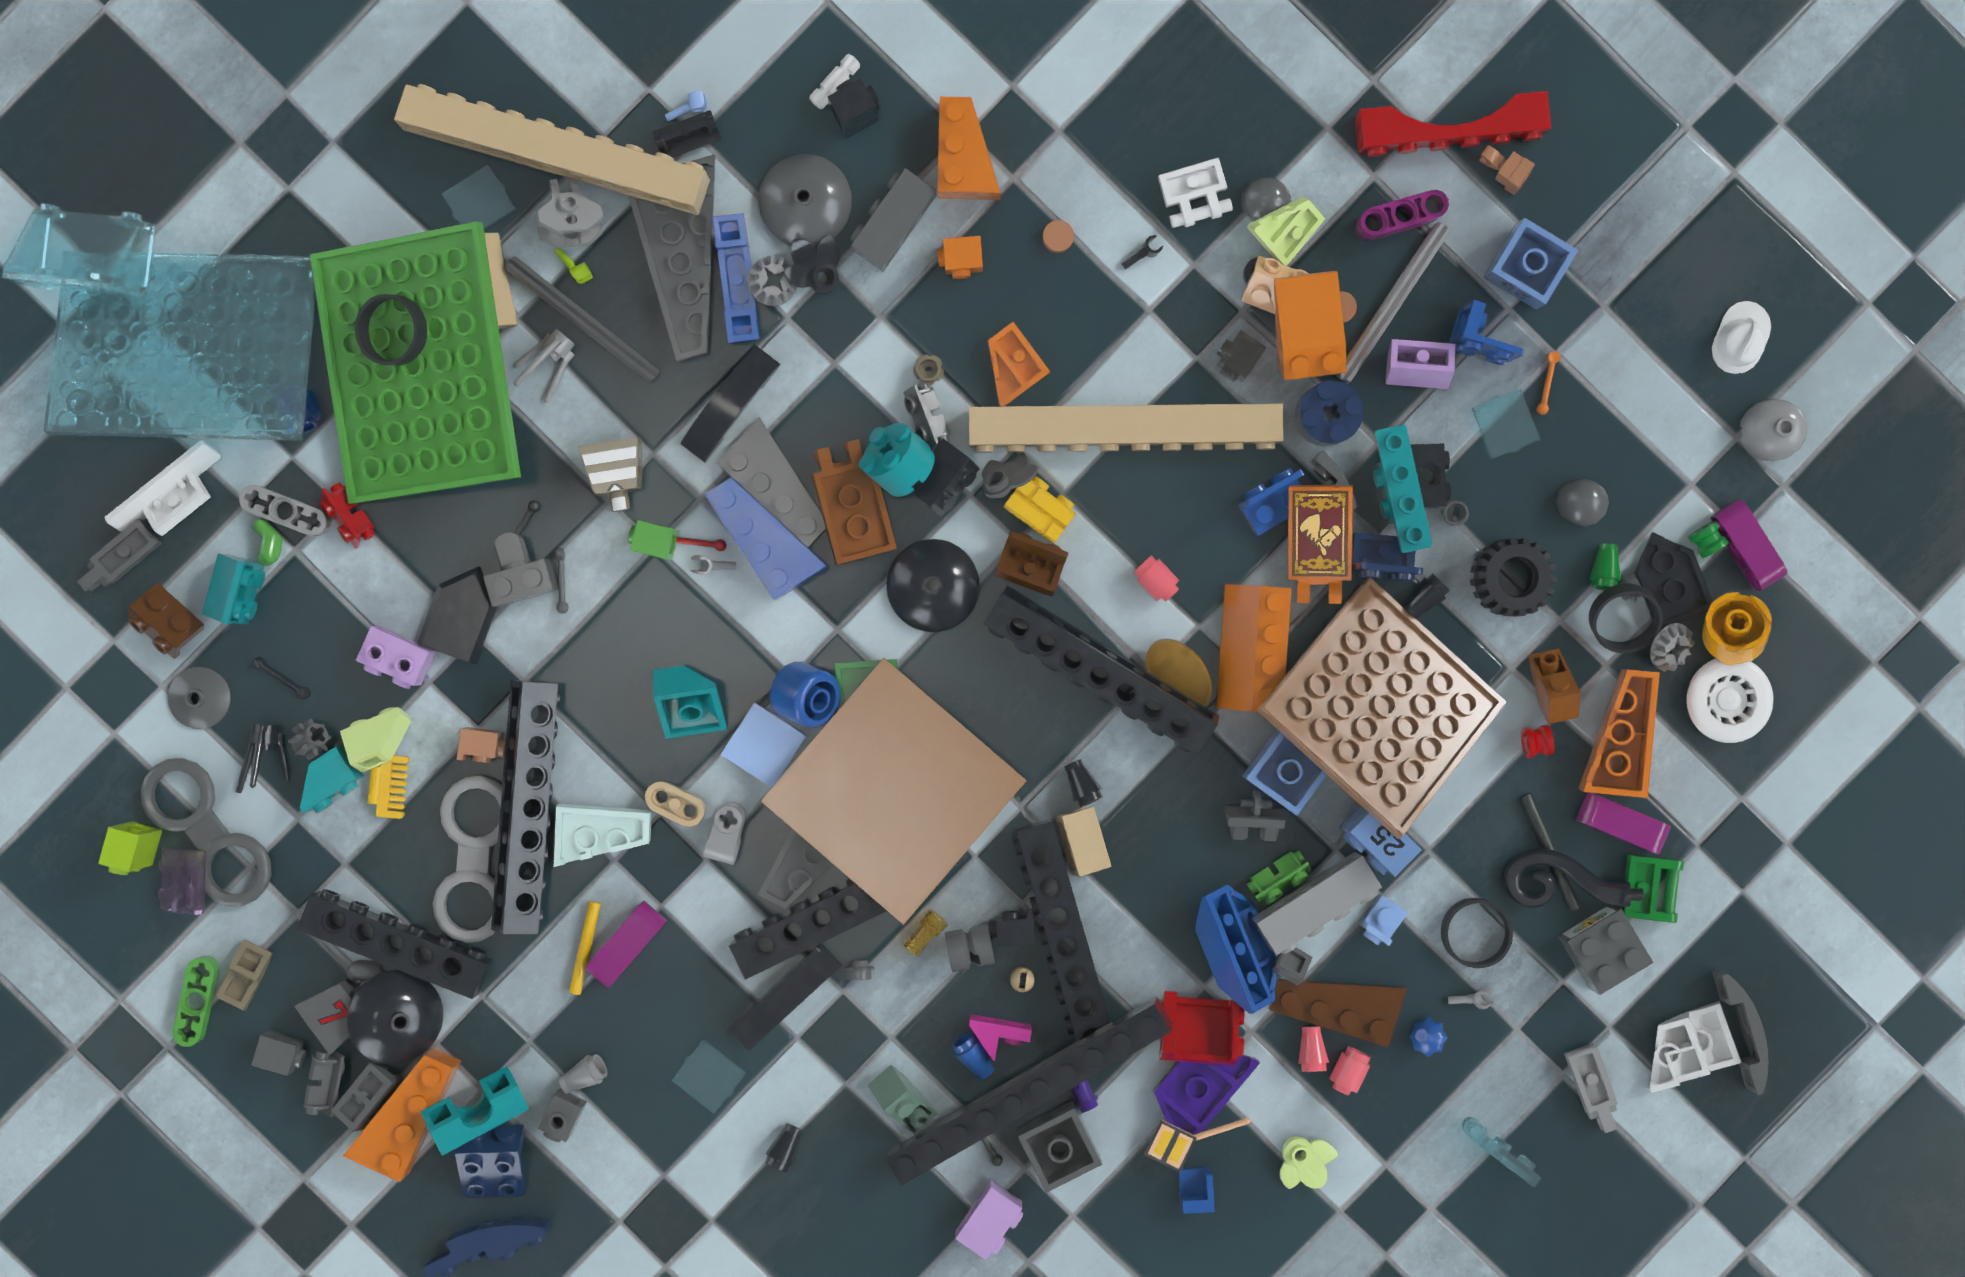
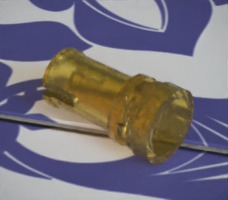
M931 909L928 910L925 917L920 921L921 925L903 943L904 947L916 957H919L920 953L934 937H938L948 927L947 922Z

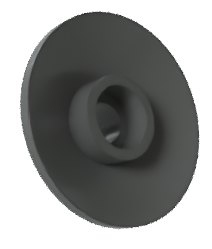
M192 667L182 671L174 678L168 691V705L171 713L181 724L193 729H204L218 724L226 716L231 704V691L227 681L217 671L207 667ZM194 692L200 697L197 704L191 701V696Z

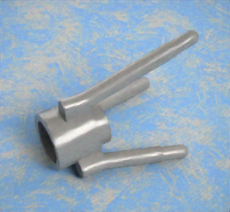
M557 329L551 335L548 333L541 342L514 363V367L519 368L543 350L513 384L519 386L548 356L556 362L561 357L562 361L544 397V401L549 402L568 363L575 356L570 351L575 344Z

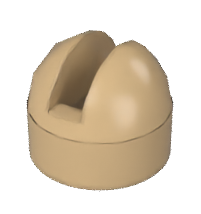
M1025 966L1015 968L1010 975L1011 986L1018 992L1029 991L1035 983L1034 973ZM1021 973H1026L1024 988L1019 987Z

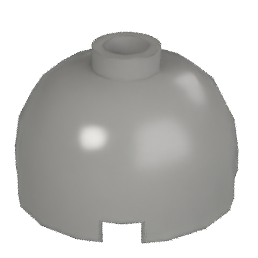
M1770 399L1758 402L1746 411L1740 423V427H1742V437L1740 438L1744 448L1753 457L1762 461H1778L1790 457L1802 447L1806 440L1808 427L1804 414L1796 405L1785 400Z

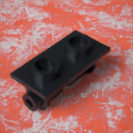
M711 110L652 131L655 144L660 153L669 155L672 158L722 140Z

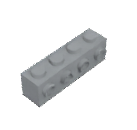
M1354 852L1258 913L1251 920L1272 952L1276 955L1279 953L1287 954L1298 946L1297 942L1306 936L1310 938L1319 934L1324 929L1323 925L1332 919L1337 921L1350 913L1349 908L1359 902L1364 904L1372 900L1377 895L1376 891L1381 889L1382 886L1364 857Z

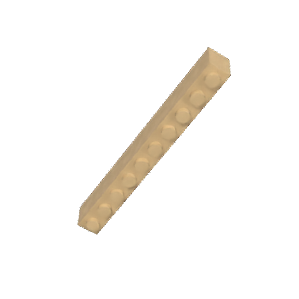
M406 84L394 118L404 131L695 215L700 213L710 182L706 171L703 170V166L695 162L686 161L685 164L675 162L671 156L657 152L655 156L644 153L642 148L632 144H626L623 147L614 144V141L604 136L596 135L595 138L584 136L582 131L573 127H566L564 130L554 127L555 125L545 119L537 118L536 121L525 119L523 114L514 110H507L506 113L497 111L494 106L486 102L477 101V104L469 103L460 95L454 93H447V96L438 94L436 90L423 84H418L417 87Z
M1283 404L969 407V447H975L976 453L994 452V447H1007V452H1025V447H1038V452H1056L1057 446H1069L1070 452L1088 451V446H1100V451L1106 452L1119 451V446H1131V451H1150V445H1163V451L1181 450V445H1194V450L1199 451L1213 450V445H1225V450H1243L1244 444H1256V450L1275 449V444L1283 442Z

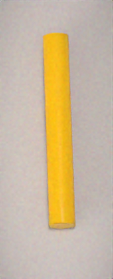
M589 901L569 987V993L581 995L586 973L584 968L587 966L601 907L600 902Z

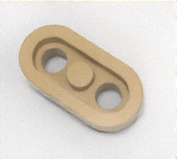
M658 781L649 786L645 793V802L649 809L686 827L695 826L705 816L706 807L701 798L669 782ZM659 791L667 793L668 798L666 802H660L657 799ZM691 804L695 807L696 812L693 816L686 814V805Z

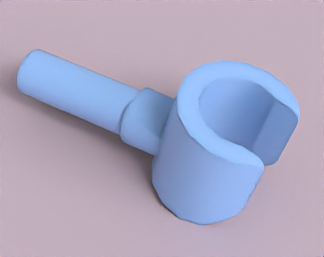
M701 91L688 93L689 104L665 114L667 121L669 122L690 112H704L707 108L706 95Z

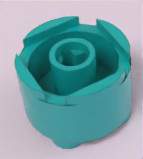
M904 423L892 424L886 428L877 427L872 431L869 436L870 443L859 462V467L892 496L901 497L914 491L911 486L918 480L923 483L933 468L935 456L930 450L931 447Z

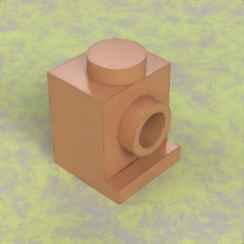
M472 727L460 728L456 760L470 759V755H473L472 761L491 763L492 758H504L505 732Z

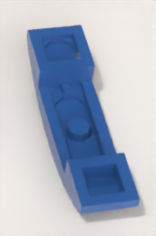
M744 213L712 216L723 290L728 343L759 340L756 299L748 287V274L752 263Z

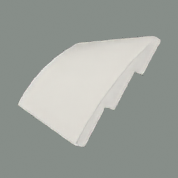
M1720 1001L1685 1012L1658 1024L1649 1088L1651 1093L1680 1086V1082L1710 1075V1071L1741 1063Z

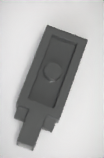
M137 519L89 559L91 562L87 567L90 571L80 578L77 583L84 591L90 592L100 585L108 587L117 582L162 543L143 520Z

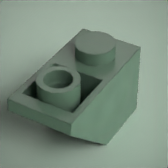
M892 1065L868 1084L882 1109L914 1134L924 1128L938 1114L911 1081Z

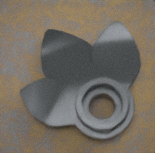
M1024 452L1005 464L996 460H990L982 471L984 493L989 498H1003L1008 495L1011 489L1021 487L1030 482L1036 476L1038 467L1036 465L1029 466Z

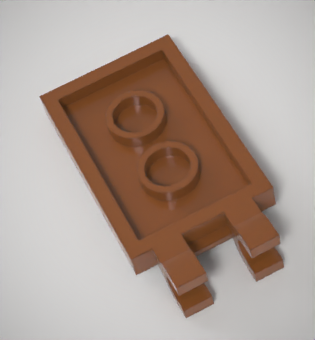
M859 439L843 443L848 460L833 464L829 447L813 451L820 472L811 475L835 565L897 549L881 486L859 467V462L863 457Z

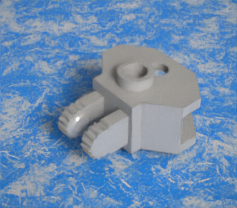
M569 178V192L560 193V185L557 179L550 180L551 200L538 210L539 239L557 249L589 246L603 232L601 221H603L602 206L583 196V191H579L577 180ZM574 233L577 235L574 239H569L566 237V235H572Z

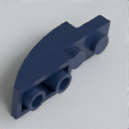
M508 1217L466 1227L453 1233L445 1242L449 1250L431 1258L425 1264L423 1270L427 1277H433L437 1274L440 1277H445L457 1269V1264L467 1260L468 1264L482 1258L485 1253L490 1262L499 1257L504 1261L519 1252L518 1247L526 1243L531 1247L543 1241L547 1237L545 1234L552 1226L550 1219L537 1217Z

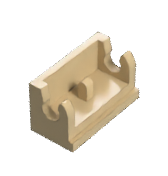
M1094 806L1082 807L1055 815L1072 875L1081 877L1112 867Z

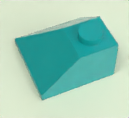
M684 665L653 670V699L665 739L727 730L716 683Z

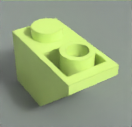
M399 707L386 708L375 717L368 720H357L351 723L350 727L341 730L340 733L350 765L363 773L391 761L412 722L410 716Z

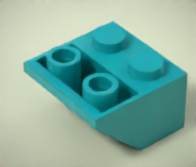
M218 553L202 615L225 624H249V620L253 619L257 610V602L255 601L257 590L262 588L265 581L264 565L237 556Z

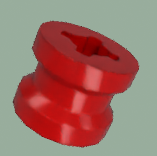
M1541 725L1538 729H1531L1530 727L1521 729V744L1526 758H1534L1536 754L1541 753L1545 756L1554 754V738L1549 725Z

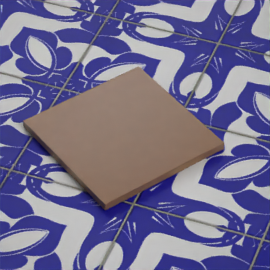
M1366 578L1264 700L1257 711L1399 839L1408 831L1506 701L1372 578Z
M883 658L763 797L761 802L904 925L1027 780L889 661Z

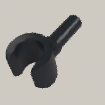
M1149 236L1143 243L1142 249L1121 263L1123 268L1126 270L1146 256L1156 257L1163 249V246L1158 250H1152L1149 247V243L1157 236Z

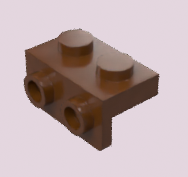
M1011 531L994 576L1053 597L1069 553L1055 544H1045L1032 539L1031 536L1025 533Z
M159 583L155 584L129 606L130 625L138 633H146L160 653L163 655L168 653L173 659L180 655V649L204 629V624Z

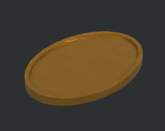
M1174 639L1155 641L1149 647L1146 654V671L1203 706H1206L1212 694V680L1200 656L1180 641Z

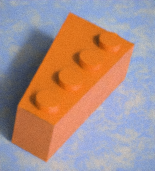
M1621 669L1579 784V790L1590 793L1648 798L1660 672Z

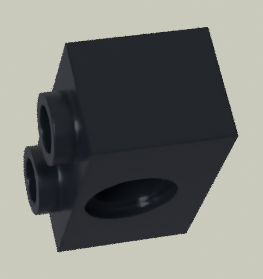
M1444 443L1411 444L1424 508L1447 506L1446 501H1449L1451 497V486L1449 482H1446L1445 469H1449L1450 456L1449 452L1445 451ZM1423 468L1429 469L1433 474V481L1430 485L1424 484L1420 479V472Z

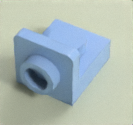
M1380 894L1359 924L1366 929L1363 935L1376 945L1383 941L1390 946L1392 943L1391 936L1408 913Z

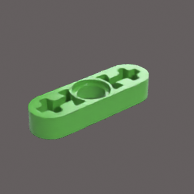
M201 956L192 960L186 969L172 1032L176 1043L183 1047L193 1046L200 1042L206 1034L220 972L218 962L211 956ZM205 964V969L209 971V974L203 976L200 986H192V984L200 982L201 972L197 971V967ZM191 993H199L203 997L204 1004L201 1009H194L190 1006L188 999ZM192 1016H200V1018L194 1019L191 1025V1030L195 1031L196 1034L187 1038L188 1033L183 1031V1028L190 1025Z

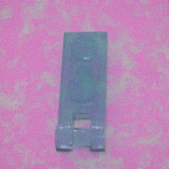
M1467 1117L1463 1120L1462 1130L1472 1141L1532 1187L1538 1184L1541 1177L1534 1171L1537 1166L1523 1154L1517 1158L1509 1152L1512 1146L1498 1135L1494 1139L1488 1136L1486 1128L1476 1118Z

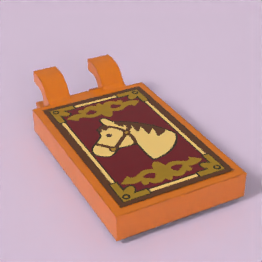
M1289 485L1288 580H1298L1297 603H1310L1311 585H1329V604L1342 603V580H1352L1353 485Z

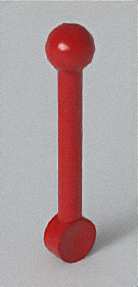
M677 537L676 543L713 547L717 551H723L727 546L726 542L722 539H718L715 542Z

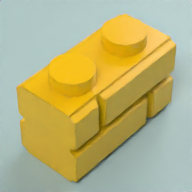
M1035 476L1027 484L1017 487L1003 508L1054 544L1076 515V512L1071 510L1074 504L1061 494L1055 498L1047 492L1050 486Z

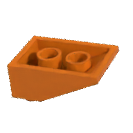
M1329 271L1274 278L1277 367L1283 379L1292 380L1347 373L1346 340L1338 272Z

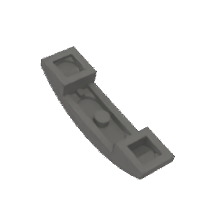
M1719 969L1712 970L1720 1000L1729 1005H1735L1749 1056L1740 1058L1741 1063H1739L1745 1087L1752 1093L1761 1095L1764 1093L1767 1082L1769 1060L1767 1040L1760 1016L1748 994L1734 978Z

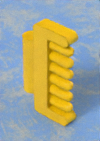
M394 755L391 761L370 769L367 803L377 804V817L401 819L405 816L403 811L389 809L403 810L405 808L404 804L390 803V801H405L404 796L391 795V793H406V789L392 786L405 787L407 782L404 780H393L392 778L406 779L408 777L407 773L393 772V770H408L407 765L394 764L408 763L410 761L408 756Z

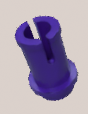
M1087 1080L1071 1089L1077 1101L1075 1107L1076 1109L1080 1108L1081 1113L1090 1111L1098 1106L1096 1101L1098 1096L1093 1095Z

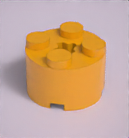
M1740 592L1727 593L1714 600L1707 611L1702 629L1703 642L1709 653L1725 665L1733 666L1750 662L1763 652L1771 631L1772 616L1765 603L1755 596L1739 594Z

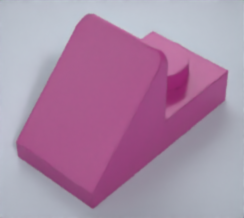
M970 1014L969 1017L970 1028L993 1061H995L999 1037L1004 1038L1005 1043L1012 1045H1022L1023 1041L1030 1043L1031 1024Z

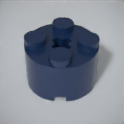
M1324 381L1315 385L1301 396L1296 405L1295 419L1301 435L1308 442L1322 447L1333 446L1346 441L1357 432L1361 425L1363 401L1356 391L1345 383ZM1330 407L1335 418L1327 421L1325 419L1326 413L1323 410Z

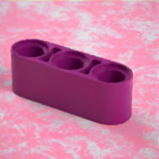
M1436 189L1369 208L1358 218L1355 225L1356 232L1363 240L1372 241L1433 223L1447 212L1449 199L1444 192ZM1426 200H1433L1437 203L1438 213L1433 214L1426 209ZM1401 208L1408 213V222H1401L1396 218V209ZM1367 217L1377 220L1379 224L1378 231H1371L1366 227L1365 219Z
M1737 499L1710 517L1711 522L1716 520L1718 523L1720 534L1727 537L1729 541L1726 545L1728 551L1755 590L1760 592L1788 574L1784 562L1751 510L1743 501Z
M1590 792L1586 793L1575 819L1578 822L1657 855H1660L1671 828L1668 824Z
M643 900L584 969L606 988H609L667 920Z

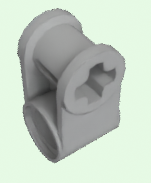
M728 802L716 812L705 844L703 857L734 865L746 820V812L741 804ZM729 811H732L733 817L737 819L731 825L727 823L728 818L723 816Z

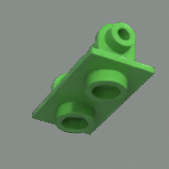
M1299 850L1294 853L1290 851L1273 863L1279 871L1277 875L1274 876L1270 868L1266 867L1250 878L1251 882L1246 885L1253 895L1259 892L1255 896L1259 905L1264 902L1267 904L1273 903L1283 895L1281 891L1290 885L1296 887L1308 879V873L1311 872V868L1308 862L1301 865L1305 859Z

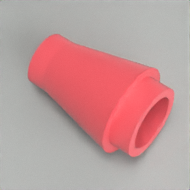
M1320 1026L1302 1027L1298 1059L1302 1072L1327 1071L1326 1063H1329Z

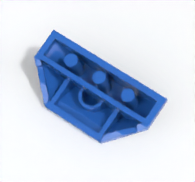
M1223 885L1201 898L1195 932L1218 987L1246 1012L1253 1014L1275 1001L1276 973L1271 969L1276 956L1269 949L1251 920L1252 917L1258 914L1254 903L1233 890L1231 886Z

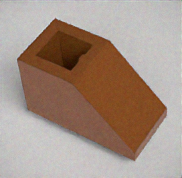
M1560 649L1529 655V664L1537 700L1547 723L1552 724L1579 718L1581 692Z

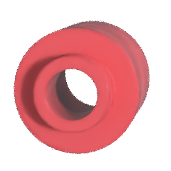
M1152 555L1134 571L1138 577L1137 581L1156 601L1162 598L1166 602L1179 590L1176 586L1179 579L1160 559L1156 560Z
M1348 1046L1345 1052H1341L1329 1077L1334 1082L1332 1087L1345 1095H1350L1351 1091L1358 1093L1370 1068L1368 1063L1371 1057L1358 1049Z

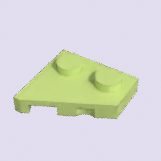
M1300 197L1250 223L1247 228L1274 259L1287 266L1325 218L1309 199Z

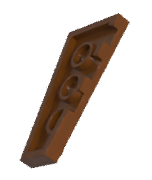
M1277 979L1274 988L1275 1001L1269 1004L1268 1009L1389 1047L1407 988L1405 986L1357 985L1339 982L1323 983L1305 980L1297 986L1287 979Z

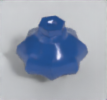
M1430 1017L1423 1021L1415 1022L1413 1030L1409 1035L1413 1042L1414 1051L1422 1052L1427 1057L1433 1053L1442 1052L1443 1044L1448 1038L1443 1031V1023L1435 1022Z

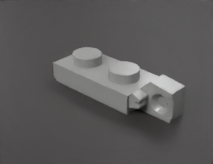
M1591 1043L1564 1053L1582 1105L1589 1119L1596 1118L1600 1130H1603L1604 1133L1616 1130L1611 1112L1617 1111L1616 1104L1618 1103L1596 1044Z

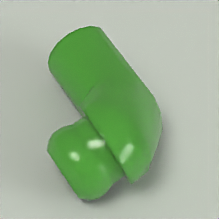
M261 518L252 525V529L262 539L257 558L262 565L270 566L279 559L283 541L266 519Z

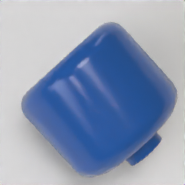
M792 662L785 665L776 674L770 690L771 704L779 715L804 727H818L827 723L835 714L841 696L839 683L832 674L806 662Z

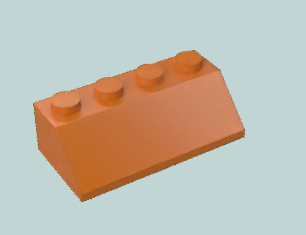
M1224 584L1216 708L1258 712L1257 709L1286 675L1292 588Z

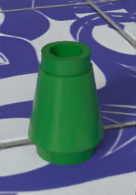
M1599 544L1589 578L1592 581L1593 589L1604 591L1621 583L1617 545Z

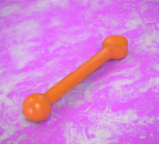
M1556 351L1550 352L1546 357L1549 366L1541 403L1536 407V411L1540 415H1545L1549 410L1547 401L1555 364L1560 360V354Z

